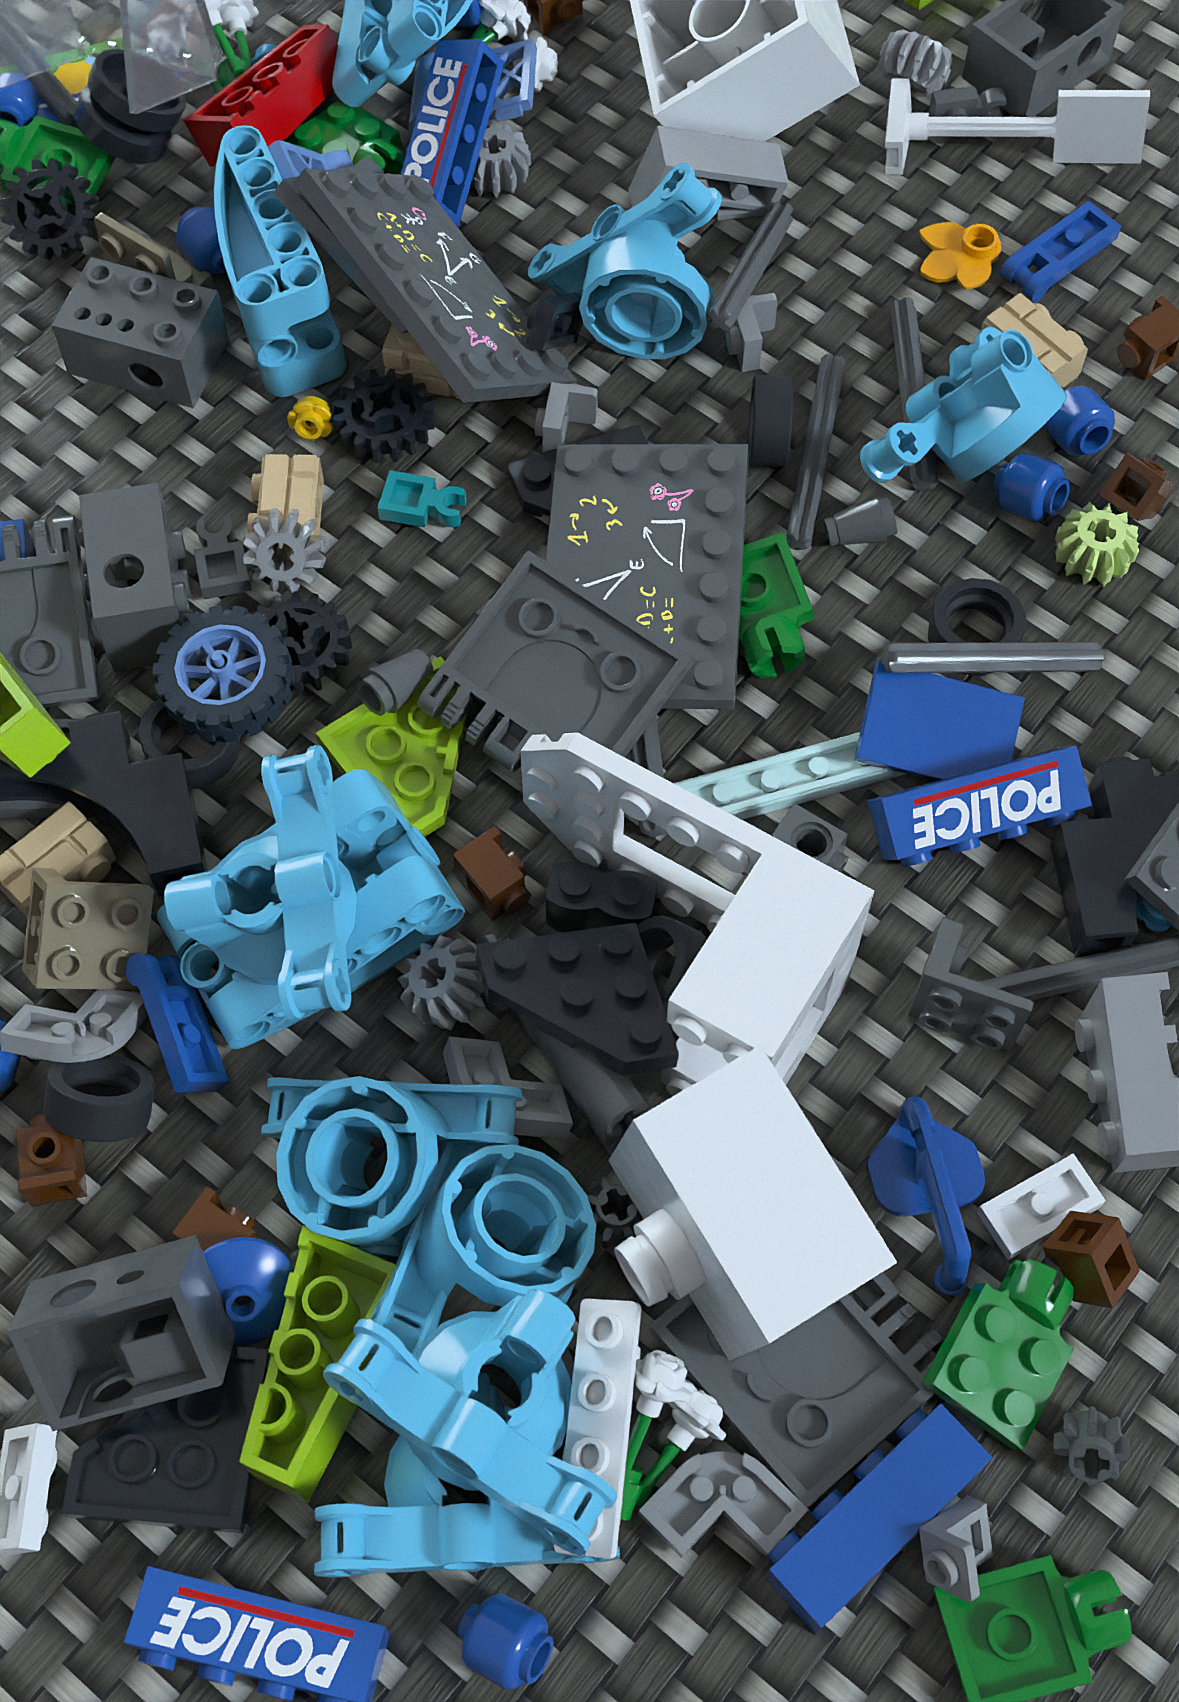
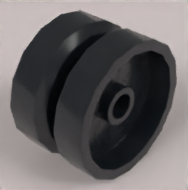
M122 49L104 50L95 58L88 75V85L82 89L76 103L74 118L80 131L94 145L106 153L128 162L141 164L157 162L164 155L172 138V129L179 123L186 108L187 95L181 83L167 69L154 60L132 51Z

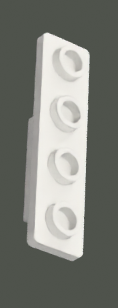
M584 1299L581 1302L566 1442L562 1461L573 1466L582 1467L601 1477L615 1490L618 1496L612 1508H604L587 1537L591 1544L586 1554L582 1556L613 1559L617 1554L641 1318V1306L633 1301ZM554 1544V1550L557 1553L575 1555Z

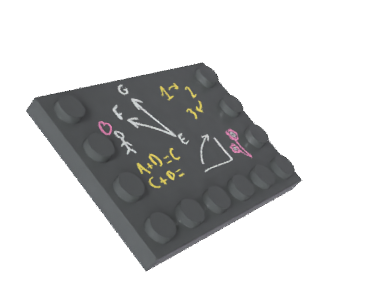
M320 169L303 170L295 181L296 186L463 403L549 395L551 382L562 384H575L577 382L576 378L567 368V360L559 351L554 348L541 351L526 344L530 332L527 329L528 317L434 198V191L426 180L417 175Z
M748 444L557 445L546 562L693 658L694 664L661 709L735 710L749 462Z

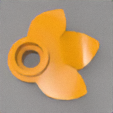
M954 222L932 224L920 229L919 236L933 250L922 263L920 274L936 283H945L957 279V282L965 290L983 285L991 275V264L1000 255L1001 242L998 233L994 228L986 224H974L965 229Z

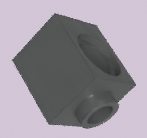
M795 803L771 835L797 850L805 847L817 850L821 855L812 858L840 873L843 872L849 859L848 856L843 854L848 834Z

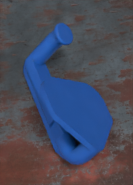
M909 1096L901 1105L899 1117L870 1156L867 1167L875 1199L886 1212L900 1217L931 1212L944 1256L943 1264L935 1271L934 1283L942 1294L956 1296L961 1294L967 1286V1273L972 1255L959 1207L968 1206L979 1199L984 1190L985 1174L975 1144L968 1138L932 1119L929 1107L922 1098Z

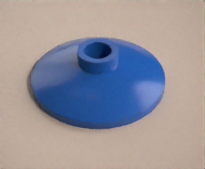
M251 1237L227 1239L203 1251L224 1301L226 1313L231 1318L237 1333L233 1346L248 1345L261 1341L272 1335L274 1330H278L286 1303L284 1292L289 1273H294V1267L285 1253L267 1241ZM246 1295L252 1298V1301L246 1305H232L234 1299L239 1296Z

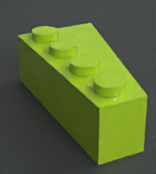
M0 652V759L31 778L46 764L52 762L71 742Z
M302 1225L297 1244L300 1248L294 1273H289L284 1292L286 1303L279 1329L274 1330L268 1351L271 1358L264 1384H260L239 1463L257 1480L309 1503L358 1406L337 1393L325 1381L323 1372L329 1364H337L355 1338L353 1328L360 1319H370L375 1306L387 1287L395 1264L332 1237L314 1233ZM367 1354L360 1364V1371H363L370 1361V1355Z

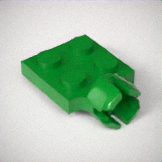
M341 100L331 104L329 108L310 121L297 127L284 140V142L320 154H326L335 150H346L353 165L363 158L371 157L384 171V174L401 175L404 165L403 160L406 157V154L398 149L403 145L400 132L362 107H350Z
M36 115L27 126H18L16 123L0 119V182L4 191L12 193L5 185L7 180L14 183L19 182L20 178L16 171L19 166L31 172L33 159L44 162L47 167L49 159L54 158L62 162V167L70 164L79 169L77 178L83 176L92 183L85 192L96 195L116 159L115 156L106 153L94 145L78 128ZM47 181L41 182L33 189L43 187ZM74 199V200H73V205H74L75 212H76V203H75V199Z
M783 532L745 544L743 552L738 647L743 650L749 669L754 675L763 679L777 678L770 658L779 655L786 675L802 664L805 659V648L799 627L806 622L815 620L813 607Z
M1027 1259L1024 1262L1019 1260L1013 1261L999 1288L996 1290L987 1283L973 1285L922 1382L925 1387L1010 1449L1024 1450L1074 1350L1060 1335V1324L1073 1300L1074 1287L1064 1276H1062L1056 1287L1052 1283L1055 1280L1057 1271L1032 1259Z
M1051 1555L978 1575L980 1596L970 1603L938 1587H934L932 1590L967 1702H1026L1093 1682L1089 1670V1658L1095 1653L1122 1646L1132 1637L1128 1608L1094 1617L1092 1608L1115 1602L1117 1597L1123 1596L1112 1574L1108 1571L1097 1570L1072 1578L1064 1577L1055 1568Z

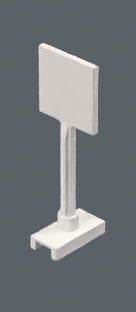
M892 78L885 148H887L885 174H903L909 140H927L928 136L1053 137V163L1141 164L1150 90H1059L1057 115L1055 117H929V113H912L909 78Z

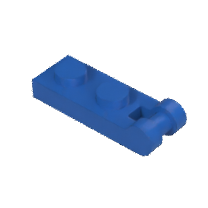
M1088 201L1009 257L1001 267L1000 276L1010 284L1016 282L1023 288V295L1032 302H1037L1046 294L1051 286L1118 238L1121 225L1092 202ZM1032 265H1035L1040 270L1036 273H1033L1028 268H1030Z
M150 954L132 955L126 964V977L129 983L139 987L175 1093L218 1091L229 1082L196 988L188 985L182 977L180 957L163 955L157 960L155 956Z

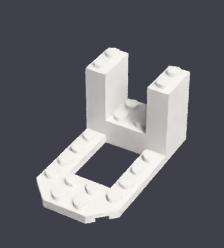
M564 733L558 742H552L546 734L532 735L520 751L523 802L572 851L577 860L595 867L600 866L609 872L628 870L647 875L657 882L656 898L660 899L669 911L681 917L689 915L704 923L711 932L709 938L668 1000L667 1022L672 1025L673 1031L679 1036L676 1042L679 1058L677 1067L662 1069L661 1082L667 1085V1091L672 1096H675L761 1045L779 1076L787 1085L849 982L874 890L579 733ZM624 812L636 820L644 821L647 819L666 829L667 833L678 843L688 847L695 845L714 855L717 861L728 870L736 873L746 872L749 874L737 894H732L624 835Z

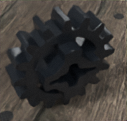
M50 158L46 167L44 162L33 159L31 172L20 166L16 169L20 178L18 183L8 180L5 182L6 187L12 191L11 198H0V203L10 208V213L1 217L2 223L15 226L9 237L17 242L24 241L22 245L23 251L30 254L38 251L39 257L46 260H51L53 252L59 258L68 259V247L82 252L84 247L80 238L83 235L94 238L95 233L88 225L89 221H94L98 214L92 212L90 206L99 202V198L92 193L85 192L92 183L83 176L77 178L79 169L67 164L62 167V162ZM47 181L43 187L33 189L41 182ZM74 199H75V203H76V212H75V208H74V205H73V200H74ZM39 201L45 202L47 204L50 203V205L53 208H55V212L60 214L62 217L58 218L54 215L51 216V214L48 211H46V208L39 204ZM68 230L63 235L53 239L56 232Z
M390 368L386 373V377H379L378 372L372 369L370 370V379L364 381L356 375L353 377V389L343 386L340 388L341 400L333 402L336 434L341 435L344 448L354 445L356 457L361 458L367 452H371L374 462L379 463L383 454H389L393 462H397L400 451L405 450L413 456L416 454L415 442L428 443V430H434L435 428L432 396H427L426 385L423 382L413 385L412 374L407 373L401 379L396 378L395 370ZM409 405L414 410V415L410 413ZM355 416L359 417L360 426L354 421Z
M295 591L292 593L291 602L284 603L277 595L273 597L274 608L271 610L261 605L256 608L258 613L268 619L271 627L275 625L279 629L295 673V683L290 685H294L297 695H302L304 684L311 683L319 691L322 689L321 678L324 676L335 681L339 678L336 664H349L347 650L352 648V640L347 619L344 614L337 615L334 602L331 601L321 607L318 594L313 593L306 602L301 601L299 592ZM245 650L246 659L256 656Z

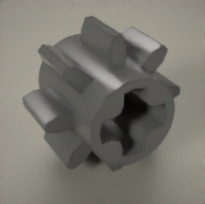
M605 1177L601 1178V1192L598 1197L593 1195H587L592 1212L596 1213L593 1215L596 1222V1230H599L603 1236V1248L607 1249L612 1241H625L630 1236L634 1237V1225L644 1219L638 1213L637 1207L623 1184L611 1185ZM616 1205L620 1212L627 1211L626 1219L619 1221L615 1214L608 1215V1207Z
M1090 1406L1089 1410L1082 1411L1075 1416L1069 1413L1064 1414V1432L1054 1433L1053 1453L1063 1456V1474L1065 1476L1073 1474L1078 1479L1087 1482L1088 1486H1093L1094 1483L1103 1482L1109 1477L1114 1480L1119 1479V1461L1130 1460L1129 1439L1120 1437V1418L1114 1417L1109 1419L1103 1413L1096 1411L1095 1407Z

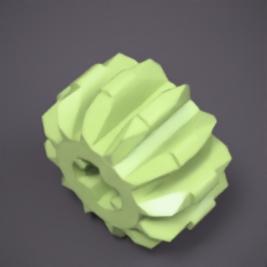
M1090 502L1083 508L1082 512L1075 509L1071 510L1066 516L1065 522L1058 528L1055 537V545L1057 546L1055 552L1056 561L1066 563V576L1079 573L1082 575L1084 585L1092 578H1096L1105 586L1111 581L1112 577L1121 579L1128 572L1131 563L1135 561L1139 552V543L1136 541L1138 538V527L1127 524V512L1115 515L1111 513L1110 503L1102 510H1097Z

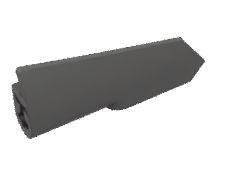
M493 934L476 937L475 941L477 944L497 942V939ZM510 1007L611 1156L632 1121L648 1112L649 1105L627 1075H620L600 1064L593 1052L577 1044L574 1048H571L535 1028V1020Z

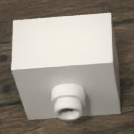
M630 0L653 114L665 127L765 142L860 85L837 0Z
M761 1045L634 1119L608 1160L644 1219L634 1225L636 1237L630 1236L614 1249L619 1265L632 1288L648 1307L668 1298V1293L677 1300L689 1294L729 1361L771 1343L897 1263Z

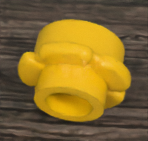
M302 397L294 404L293 411H289L287 416L289 426L295 429L300 437L307 440H316L319 436L325 438L333 429V423L330 422L332 418L331 408L327 402L319 397Z

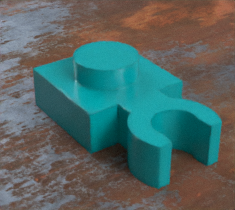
M389 470L377 508L379 519L425 527L429 516L437 518L445 526L458 527L461 523L460 510L447 507L450 505L466 506V491L456 486L437 490L435 478Z

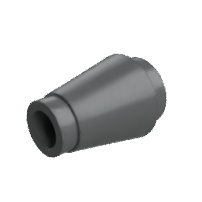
M874 495L832 515V517L823 519L830 547L887 542L888 536L897 534L895 515L889 497L877 499Z
M414 649L410 653L366 670L363 674V679L357 684L359 696L366 707L376 715L382 716L386 712L395 713L427 677L433 674V665L423 651Z

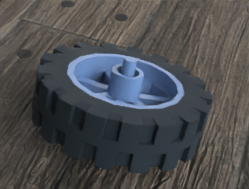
M214 606L209 608L210 612L200 615L199 611L190 614L186 617L188 620L182 626L176 624L168 632L170 638L166 643L161 641L156 651L159 660L158 663H153V676L157 682L155 684L156 691L174 723L177 721L184 732L191 736L197 733L202 740L215 742L216 738H224L226 742L239 741V736L249 733L251 737L263 731L262 725L268 721L272 724L281 715L279 709L283 704L287 706L291 699L290 684L295 683V673L289 651L279 629L275 625L271 627L265 616L258 612L252 615L248 613L247 608L241 606H233V610H224L223 606ZM229 648L228 652L221 649ZM242 649L256 655L236 662ZM208 656L206 660L207 666H197L200 660ZM259 669L258 675L253 682L240 676ZM190 678L208 679L193 693L190 691ZM216 689L221 694V700L206 699Z

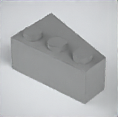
M657 125L628 192L632 208L647 199L670 170L681 163H688L695 170V177L707 188H715L722 195V202L716 212L717 220L765 216L772 204L780 201L789 182L780 144Z
M1168 972L1102 978L1080 1019L1075 1022L1076 1044L1080 1052H1086L1090 1071L1086 1075L1087 1093L1091 1103H1098L1102 1120L1098 1125L1099 1146L1104 1156L1110 1155L1113 1173L1179 1166V1078H1174L1167 1050V1043L1177 1042L1175 1024L1164 1026L1160 1000L1161 992L1170 989Z

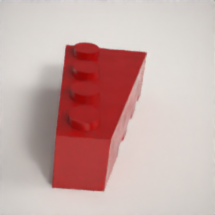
M328 24L303 25L183 120L210 167H216L221 141L228 130L242 125L252 126L259 130L268 147L277 140L284 141L327 96L335 92L332 85V77L338 43Z

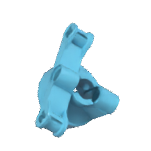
M681 163L670 170L659 186L644 201L627 211L616 204L608 207L597 218L591 233L569 246L549 244L543 247L530 263L528 276L534 282L542 281L555 292V296L572 292L581 294L579 309L584 326L598 342L617 353L638 359H668L687 353L703 338L709 319L708 311L714 298V289L693 266L685 262L684 254L677 247L679 238L705 225L713 218L720 208L722 195L715 188H707L695 177V170L688 163Z
M987 327L977 334L975 341L969 346L961 345L952 351L949 362L950 376L936 378L908 398L906 412L911 423L898 422L888 429L885 438L882 440H872L862 447L860 451L862 468L871 479L877 482H887L895 477L904 466L915 464L932 449L960 482L969 481L1003 460L1037 432L1060 409L1067 399V393L1052 374L1046 371L1033 353L1028 339L1022 333L1012 329L1002 333L994 327Z
M314 745L310 746L304 754L281 759L277 755L272 754L265 756L262 760V781L275 817L276 831H267L241 842L219 862L214 871L184 876L181 880L170 882L166 886L164 896L166 913L174 929L185 931L187 936L214 950L223 963L234 971L263 985H278L280 1004L285 1016L289 1020L302 1019L305 1012L330 1007L336 1012L346 1011L351 1003L346 943L355 926L357 895L350 871L338 859L332 792L333 778L330 762L322 746ZM275 880L278 896L282 903L278 905L270 902L263 910L251 914L254 899H256L259 891L270 881Z
M361 1076L334 1081L293 1078H269L267 1080L266 1088L272 1092L268 1123L262 1125L261 1135L280 1139L276 1152L277 1182L290 1213L312 1232L332 1237L376 1257L399 1258L403 1248V1244L400 1241L405 1227L412 1222L432 1192L439 1167L437 1142L469 1144L482 1148L509 1144L519 1145V1139L514 1136L517 1102L523 1100V1090L519 1088L491 1084L401 1083L377 1081ZM373 1136L385 1139L388 1160L382 1177L374 1188L369 1190L364 1180L363 1168L366 1159L373 1151V1146H370V1140H372Z
M438 1142L439 1167L431 1195L412 1222L405 1227L400 1241L403 1244V1248L387 1287L369 1320L391 1331L402 1341L406 1349L413 1354L438 1328L446 1299L456 1283L483 1302L501 1307L517 1296L525 1297L531 1289L547 1292L566 1304L576 1280L580 1277L594 1253L596 1222L588 1197L567 1169L542 1152L515 1144L486 1146L482 1148L469 1144ZM491 1237L502 1242L507 1250L495 1243Z
M531 1289L525 1297H515L496 1312L471 1311L443 1322L413 1354L387 1328L371 1320L360 1319L353 1328L355 1338L337 1364H329L323 1372L325 1381L337 1393L357 1404L406 1438L413 1454L436 1477L465 1490L482 1491L535 1528L553 1544L567 1552L579 1556L586 1554L591 1544L587 1538L603 1509L612 1508L618 1497L615 1490L601 1477L582 1467L573 1466L553 1457V1454L562 1446L567 1431L571 1379L561 1356L574 1335L570 1329L576 1318L566 1304L547 1292ZM367 1354L370 1355V1361L364 1370L360 1371V1364ZM491 1363L504 1369L515 1380L520 1391V1406L510 1410L504 1418H501L486 1405L470 1399L479 1389L478 1374L481 1366Z
M479 1372V1389L470 1399L486 1405L501 1418H504L513 1409L503 1403L496 1386L490 1385L489 1375ZM401 1435L390 1451L384 1487L389 1507H374L362 1504H333L315 1508V1520L321 1522V1561L315 1563L314 1575L321 1577H351L365 1574L430 1570L475 1572L490 1567L554 1563H598L620 1558V1548L618 1546L617 1554L613 1559L557 1553L554 1550V1544L539 1531L486 1494H484L485 1500L489 1504L464 1503L450 1505L447 1491L439 1482V1478L413 1454L407 1439ZM342 1529H343V1553H342Z

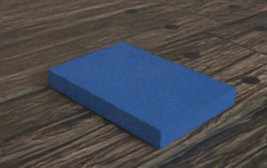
M881 660L875 663L854 761L932 781H939L1012 761L1025 698L931 673L891 674L886 672L885 665H882Z

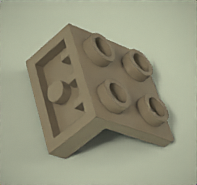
M102 212L94 218L99 235L98 242L104 252L106 261L209 289L214 287L210 273L196 270L188 260L144 234L142 236Z
M33 868L22 971L35 988L139 990L138 986L129 983L126 977V964L128 959L134 954H147L154 890L147 884L66 881L55 869Z

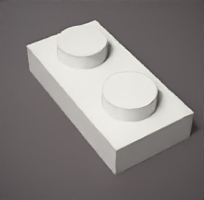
M1071 1154L982 1204L977 1210V1214L1007 1260L1050 1237L1070 1210L1092 1213L1101 1208L1105 1199L1075 1155Z
M35 1423L5 1430L0 1459V1554L2 1555L40 1551L41 1538L48 1525L46 1504L50 1476L57 1462V1450L55 1448L57 1431L52 1432L50 1425Z

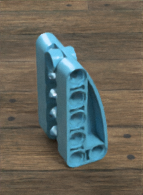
M345 0L332 77V85L339 99L350 107H358L388 82L394 86L402 84L412 72L416 59L459 22L473 0Z
M242 125L226 132L219 149L214 183L217 234L225 268L264 387L268 393L274 396L286 397L335 380L346 370L347 361L339 330L328 308L331 299L322 263L306 229L273 194L283 179L262 134L252 126Z
M356 769L342 775L333 781L332 786L338 859L350 871L357 895L355 926L346 943L351 993L419 951L421 942L429 944L438 938L439 935L451 929L462 919L465 913L462 904L437 867L440 865V860L429 842L415 826H411L388 788L369 771L364 769ZM276 823L263 833L276 831ZM275 880L270 881L259 891L256 899H254L251 914L263 910L270 902L278 905L282 903L278 896ZM165 904L157 912V920L181 959L180 971L183 979L188 985L199 990L209 1012L231 1049L247 1047L320 1011L305 1012L302 1019L289 1020L285 1016L280 1004L278 985H263L227 967L214 950L187 936L185 931H177L172 927L166 913ZM219 961L217 974L212 979H209L211 966Z

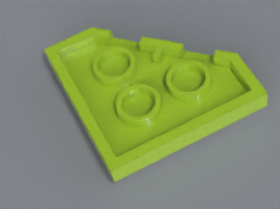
M441 656L431 662L433 674L427 677L395 713L386 712L379 716L371 712L363 703L316 732L318 744L322 746L342 775L356 769L369 771L388 788L411 826H415L424 837L445 825L467 718L466 714L458 725L449 729L440 723L441 715L434 719L417 707V701L421 693L445 662Z

